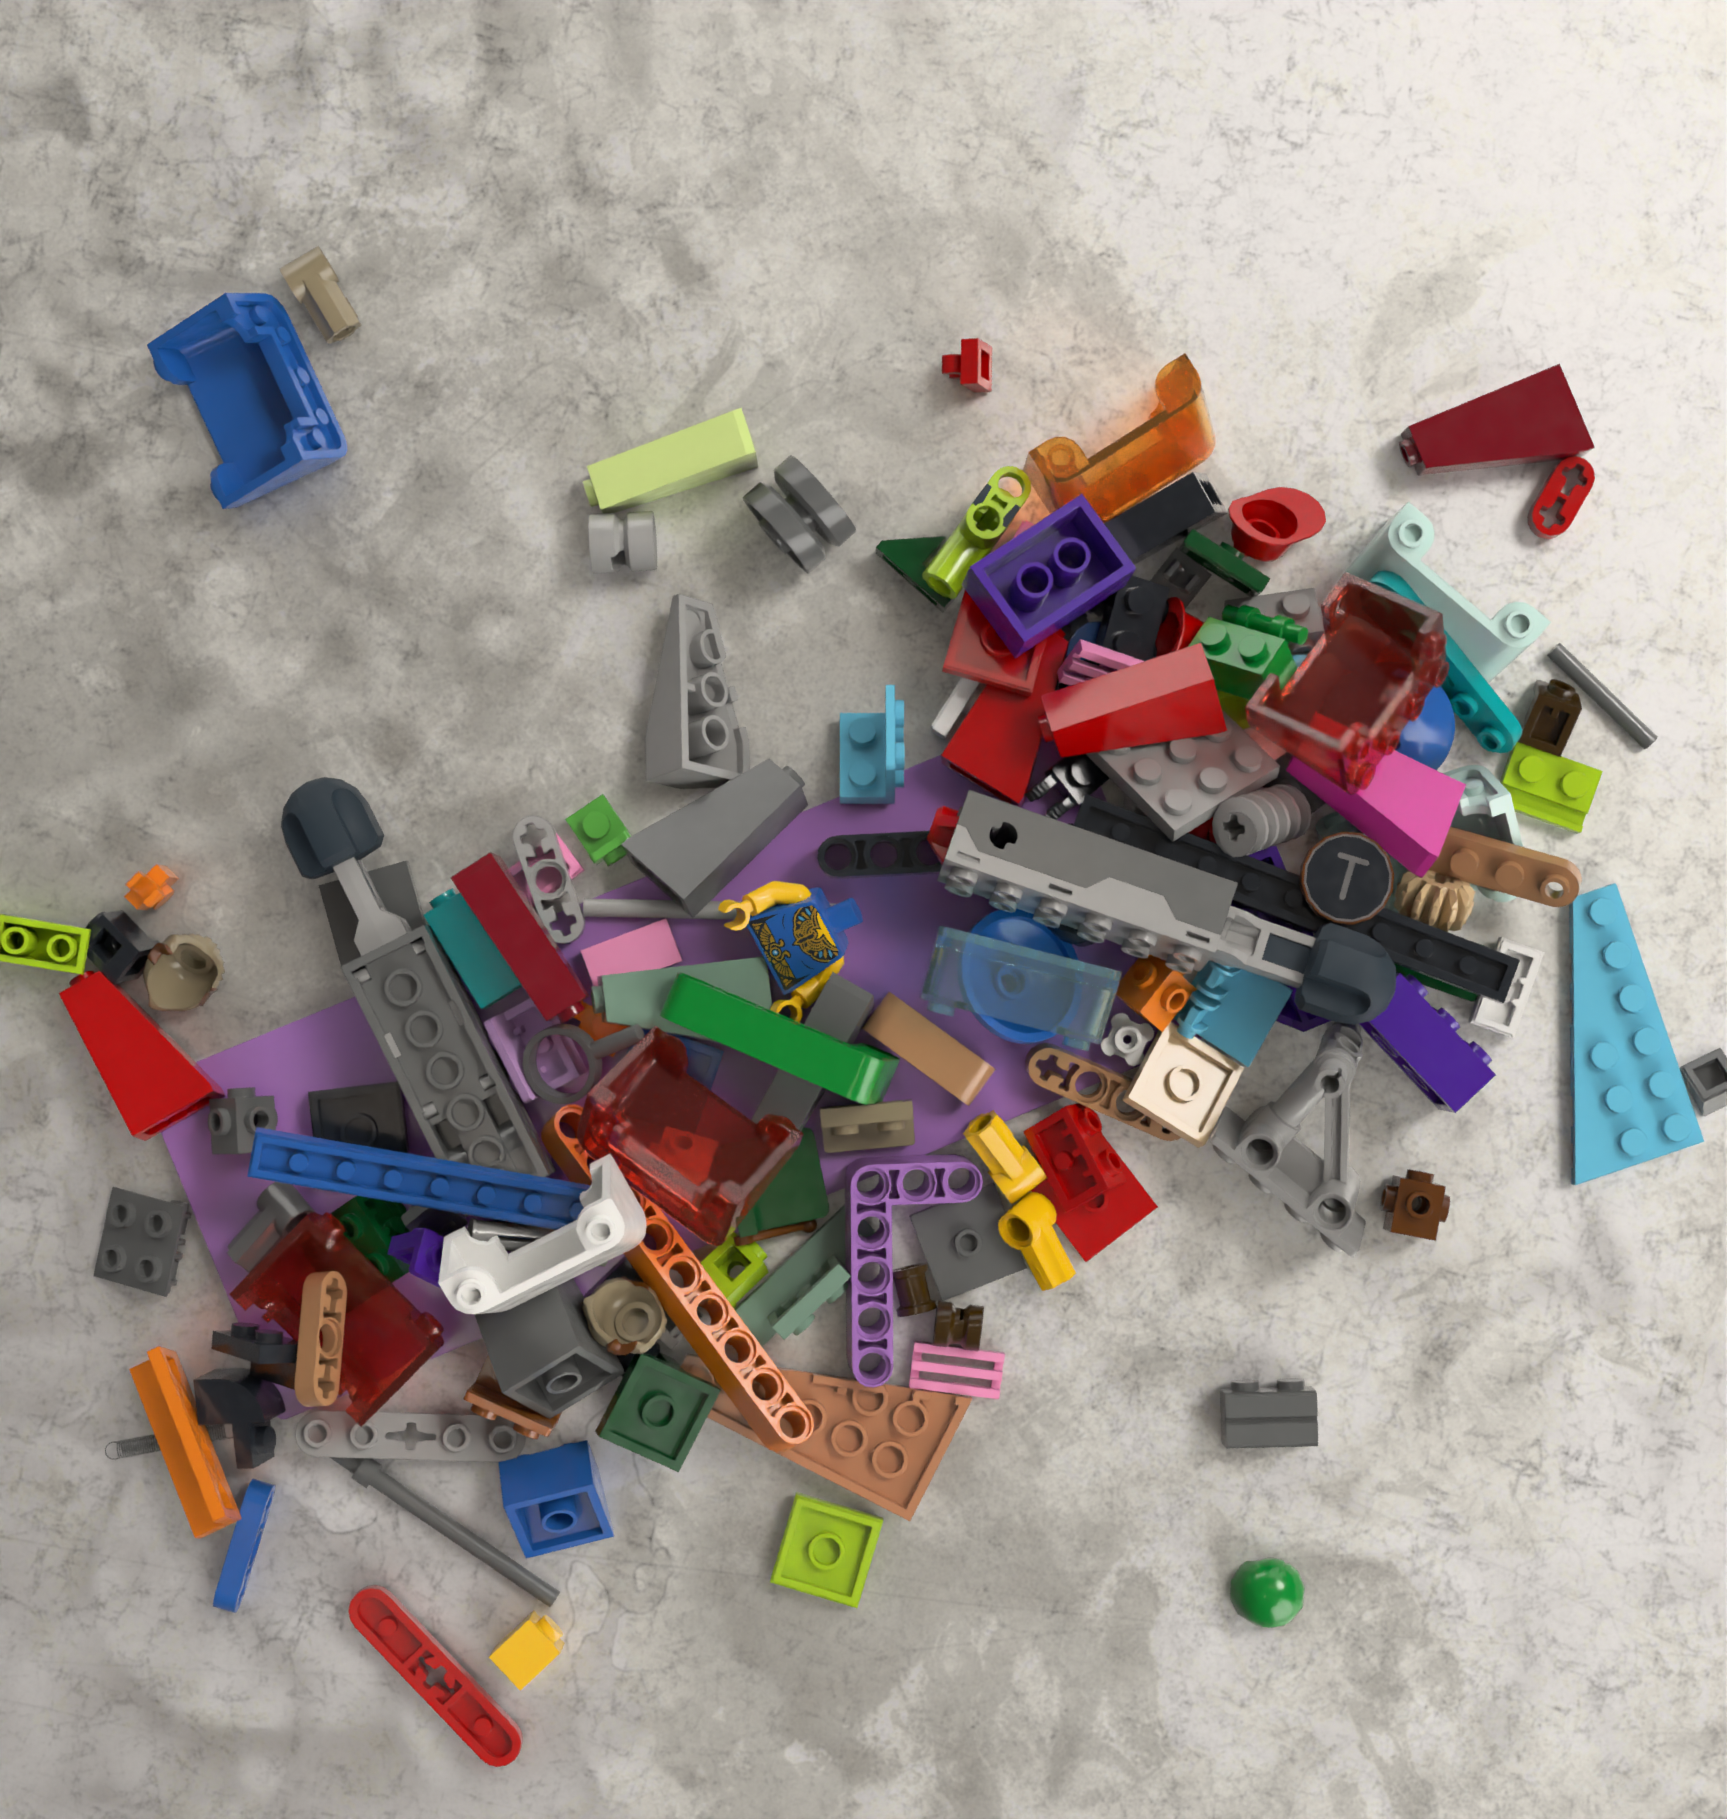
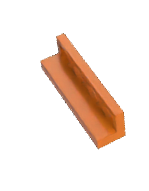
M158 1346L147 1351L150 1360L129 1370L195 1538L201 1539L241 1520L242 1517L206 1426L198 1425L196 1401L177 1352Z

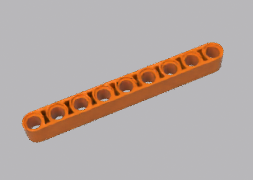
M568 1104L561 1107L543 1125L541 1139L545 1148L570 1182L591 1185L592 1183L587 1159L596 1161L611 1153L644 1211L646 1233L650 1234L656 1242V1250L647 1248L642 1241L636 1247L623 1254L644 1283H647L655 1291L661 1306L761 1442L774 1452H785L807 1441L812 1435L814 1423L810 1411L591 1114L584 1107L576 1104ZM559 1122L569 1124L575 1132V1138L566 1137L560 1130ZM670 1269L677 1271L682 1276L683 1288L672 1283L669 1276ZM698 1306L708 1311L711 1318L710 1325L704 1324L697 1315ZM725 1343L732 1345L738 1353L737 1363L731 1361L726 1356ZM753 1380L763 1386L765 1390L764 1400L759 1399L752 1390ZM781 1418L786 1419L791 1424L793 1430L792 1438L782 1432L780 1428Z

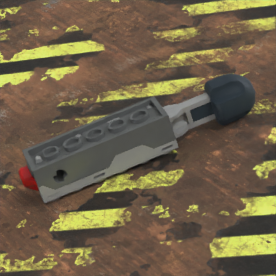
M322 777L305 782L291 794L283 808L281 829L285 843L302 877L317 879L333 872L336 873L359 919L354 942L361 957L341 966V969L435 1158L540 1177H547L554 1173L556 1170L518 1093L511 1086L509 1075L498 1053L492 1048L488 1033L451 959L429 925H422L411 930L405 918L386 910L361 860L380 848L384 838V833L369 803L356 787L342 779Z
M971 790L968 791L963 807H960L959 811L946 806L937 808L927 840L942 865L937 881L945 883V889L953 894L963 897H971L972 893L990 899L989 904L999 910L1006 912H1015L1016 908L1034 914L1033 919L1042 925L1058 928L1060 924L1072 927L1078 930L1077 935L1083 939L1096 943H1103L1104 939L1121 944V950L1129 955L1138 958H1148V955L1164 959L1166 960L1165 965L1168 968L1181 973L1190 974L1193 970L1200 972L1210 960L1224 966L1239 968L1296 988L1294 1002L1299 1010L1334 1022L1355 1025L1371 1021L1387 1009L1395 994L1396 967L1380 943L1365 934L1333 923L1321 926L1315 933V936L1312 937L1260 919L1247 911L1231 906L1238 885L1237 882ZM994 845H999V846L1002 847L1003 849H999V848L995 847Z

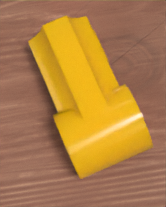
M994 1110L985 1114L981 1113L969 1122V1126L963 1132V1135L990 1169L988 1174L1011 1204H1014L1047 1179L1043 1169L1024 1145L1020 1146L1013 1133Z
M1030 1192L1000 1218L998 1230L1005 1243L1014 1249L1021 1250L1042 1291H1045L1070 1280L1076 1272L1052 1227L1057 1215L1054 1205L1044 1195Z

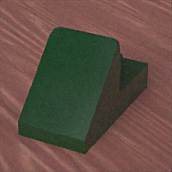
M946 537L882 540L876 546V554L943 613L955 599L944 597L935 592L923 579L922 574L926 569L925 565L944 545Z

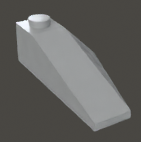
M682 594L672 597L645 735L646 781L678 789L718 788L750 769L749 739L746 727L739 728L732 702L737 701L738 697L735 686L728 687L722 666V662L726 658V652L713 604Z

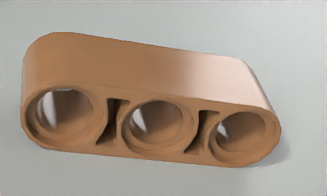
M889 991L862 1027L874 1038L968 1106H970L996 1070Z

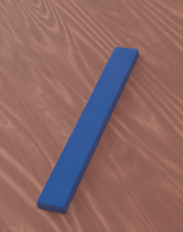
M259 1127L255 1131L247 1177L554 1230L577 1220L581 1210L584 1209L580 1202V1193L588 1190L591 1186Z

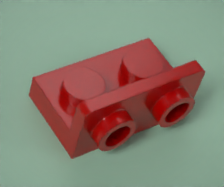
M1079 1103L1065 1106L1023 1131L1065 1213L1073 1211L1107 1190L1119 1187L1127 1182L1122 1172L1123 1164L1119 1155L1109 1147L1101 1132L1102 1124L1098 1115L1091 1108Z

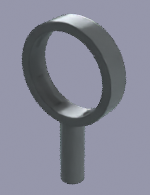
M570 1024L549 1026L534 1035L524 1050L523 1071L525 1078L533 1091L546 1101L555 1104L576 1102L589 1094L598 1084L602 1074V1058L643 1042L645 1039L644 1032L640 1025L635 1024L594 1041L587 1032L577 1026ZM546 1036H567L576 1041L584 1050L589 1063V1075L586 1084L580 1091L575 1093L559 1092L551 1088L542 1079L537 1068L536 1054L540 1043Z

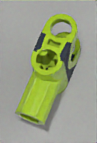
M1005 466L998 469L976 497L961 522L922 574L923 579L935 592L944 597L955 599L964 588L962 582L969 567L987 556L1007 530L1031 492L1030 479L1023 470L1013 466ZM1004 477L1016 479L1021 485L1022 494L1014 498L1008 491L999 488L998 481Z

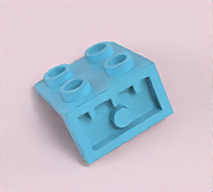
M886 685L885 713H840V804H895V788H904V700H895V685Z

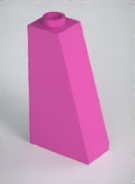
M1314 713L1305 728L1297 725L1286 747L1287 751L1293 753L1286 771L1367 837L1376 841L1383 850L1410 872L1422 878L1439 857L1466 784L1317 713Z

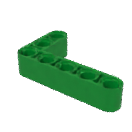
M677 972L660 1013V1016L668 1021L865 1105L883 1102L900 1061V1058L884 1050L864 1043H846L681 972Z

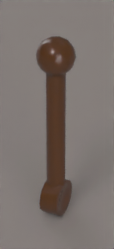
M813 1219L775 1227L741 1238L740 1235L735 1236L734 1243L735 1246H741L798 1231L812 1233L817 1228V1221Z

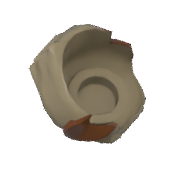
M193 933L172 934L162 943L155 944L147 956L148 959L143 970L149 1007L160 1011H187L203 1006L208 998L218 990L219 981L223 980L222 974L225 973L224 961L220 954V949L217 948V944L211 938Z
M625 1276L605 1280L590 1296L584 1298L582 1310L587 1320L588 1329L593 1339L607 1348V1351L612 1354L645 1353L661 1338L662 1333H665L667 1319L655 1291L647 1283L629 1280Z

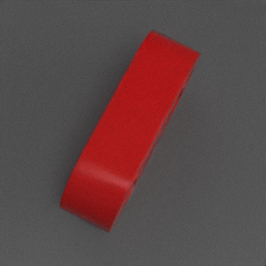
M1578 456L1568 457L1552 469L1527 516L1528 525L1537 537L1553 539L1570 527L1595 480L1594 469L1586 459ZM1576 468L1580 471L1577 478L1583 483L1582 485L1576 484L1565 495L1561 490L1567 478L1562 475V471L1569 472ZM1557 501L1561 505L1555 517L1561 521L1560 525L1554 523L1549 528H1546L1542 525L1545 517L1539 512L1540 510L1547 511Z

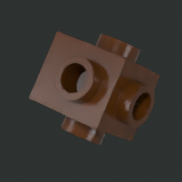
M1407 1169L1406 1177L1393 1175L1391 1185L1385 1184L1381 1195L1380 1210L1386 1212L1383 1229L1392 1233L1436 1241L1439 1222L1445 1223L1449 1213L1450 1196L1444 1195L1446 1186L1433 1183L1435 1174ZM1418 1197V1205L1412 1210V1201Z

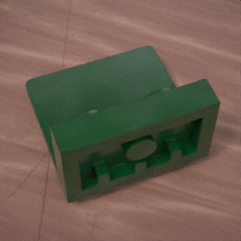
M355 1196L318 1221L305 1235L299 1238V1241L319 1272L337 1271L344 1278L347 1287V1312L409 1273V1264L387 1254L393 1236L411 1232L405 1227L401 1216L407 1212L402 1203Z

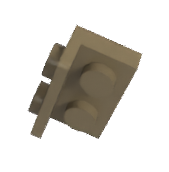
M912 1099L883 1101L869 1105L861 1103L820 1107L824 1150L827 1153L909 1146L915 1143Z

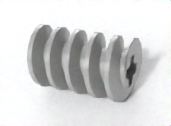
M1276 784L1271 787L1262 788L1259 791H1252L1248 794L1229 798L1222 802L1214 813L1212 821L1214 838L1222 851L1232 857H1242L1248 853H1255L1270 846L1286 843L1301 837L1310 827L1312 817L1310 804L1303 793L1296 787L1288 784Z

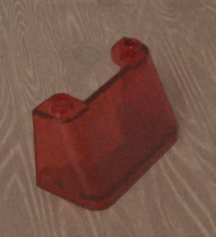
M655 1025L587 1094L577 1129V1139L583 1150L595 1161L611 1153L631 1188L708 1244L719 1246L736 1230L799 1147L804 1133L798 1130L791 1120L781 1115H764L757 1124L687 1074L688 1056L685 1045L680 1039L673 1035H668Z
M312 1212L306 1215L229 1295L245 1311L253 1304L262 1310H267L262 1316L267 1323L275 1320L293 1339L298 1340L303 1285L307 1276L314 1272H339L346 1283L347 1301L338 1394L341 1396L346 1391L349 1393L352 1403L345 1411L362 1427L444 1345L445 1341L441 1335L444 1332V1328L429 1312L424 1311L421 1313L343 1235L345 1228L338 1219L328 1212H325L323 1215ZM320 1328L319 1343L322 1349L323 1335Z

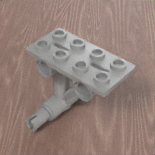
M1334 1022L1322 1036L1315 1059L1276 1102L1271 1101L1266 1106L1259 1107L1246 1121L1225 1106L1212 1130L1209 1140L1214 1144L1213 1149L1220 1158L1230 1164L1236 1162L1247 1171L1249 1179L1259 1190L1264 1193L1272 1192L1285 1203L1284 1206L1292 1217L1302 1223L1307 1221L1320 1231L1322 1240L1336 1252H1342L1343 1250L1350 1257H1354L1360 1249L1366 1221L1354 1211L1360 1188V1179L1354 1168L1349 1166L1350 1084L1355 1077L1358 1063L1363 1057V1040L1360 1024L1352 1025ZM1323 1097L1325 1098L1324 1160L1295 1137L1301 1130L1300 1123Z

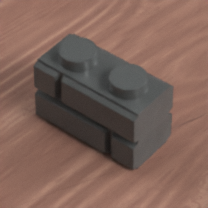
M1278 1379L1277 1387L1259 1388L1258 1380L1231 1381V1388L1220 1389L1221 1440L1226 1449L1318 1446L1317 1393L1311 1386H1305L1304 1379Z

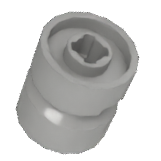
M653 511L628 512L626 517L620 520L615 513L589 514V550L593 574L619 572L622 565H627L631 571L657 570V540Z

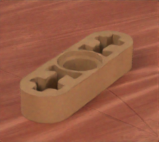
M337 1271L311 1273L307 1276L303 1285L294 1386L298 1401L305 1407L329 1406L334 1403L339 1392L347 1287L344 1278ZM320 1328L323 1335L322 1349L319 1343Z

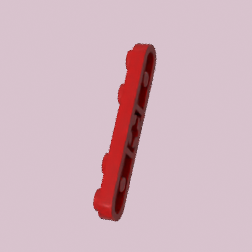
M378 1585L366 1586L359 1590L349 1606V1617L354 1627L482 1761L495 1767L506 1766L513 1762L520 1753L523 1743L522 1731L517 1723L389 1590ZM419 1657H424V1662L433 1669H437L440 1666L446 1669L443 1679L450 1689H454L453 1693L439 1682H435L432 1686L426 1682L429 1672L425 1668L426 1666L419 1660Z

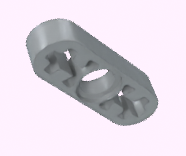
M539 816L525 817L514 828L513 842L538 915L555 942L562 944L572 943L583 934L585 930V917L553 826L544 818ZM534 824L536 829L546 831L547 836L541 839L544 854L554 850L556 858L540 860L530 867L528 858H537V854L532 844L523 843L522 837L528 835L527 827ZM545 867H555L562 875V884L553 893L542 892L536 883L539 871ZM566 893L569 894L571 901L561 902L564 913L567 916H575L577 922L570 926L571 934L568 936H564L562 930H553L552 923L558 920L555 907L551 906L545 910L543 901L560 899Z

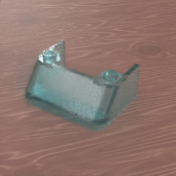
M938 926L935 931L919 999L929 1001L927 1006L929 1011L954 1017L955 1009L958 1008L1064 1035L1062 1045L1089 1051L1091 1043L1099 1045L1101 1043L1122 972L977 934Z

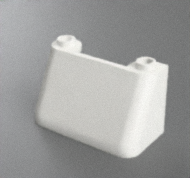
M611 1153L590 1163L592 1183L588 1190L580 1193V1202L584 1209L581 1210L577 1220L509 1254L497 1235L490 1238L489 1241H479L469 1236L465 1226L444 1236L438 1284L454 1308L465 1314L497 1313L510 1310L640 1244L646 1235V1217Z

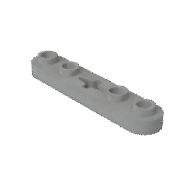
M319 1410L309 1412L303 1416L295 1430L296 1443L307 1455L335 1458L501 1462L518 1457L524 1449L526 1441L524 1435L513 1429L514 1422L501 1416H497L496 1420H490L480 1415ZM407 1423H416L417 1431L435 1434L436 1439L433 1441L424 1440L416 1442L415 1450H407L404 1441L387 1439L386 1434L388 1432L398 1433L406 1431Z

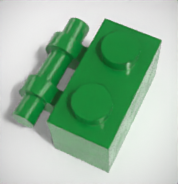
M1226 605L1222 611V620L1208 617L1188 647L1201 643L1214 678L1216 690L1277 708L1300 674L1288 644L1292 642L1303 645L1308 637V629L1295 624L1292 618L1277 615L1273 618L1263 615L1258 608L1242 605L1239 608Z

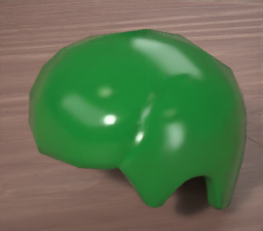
M1268 1557L1256 1561H1246L1239 1567L1231 1580L1230 1600L1237 1614L1252 1624L1265 1628L1281 1627L1290 1623L1303 1608L1305 1585L1298 1570L1289 1563H1285L1282 1559Z

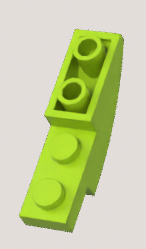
M0 913V961L84 975L91 929Z

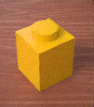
M533 1610L494 1647L489 1658L521 1691L561 1653L565 1644L560 1639L563 1636V1632L549 1616L544 1615L541 1618Z

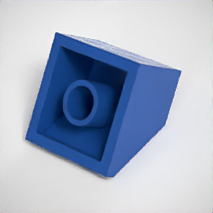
M588 1440L567 1443L557 1448L533 1454H523L513 1459L498 1462L503 1507L526 1559L614 1537L599 1469Z

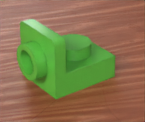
M604 794L565 819L594 864L598 865L605 861L607 866H611L627 855L621 844L632 835Z

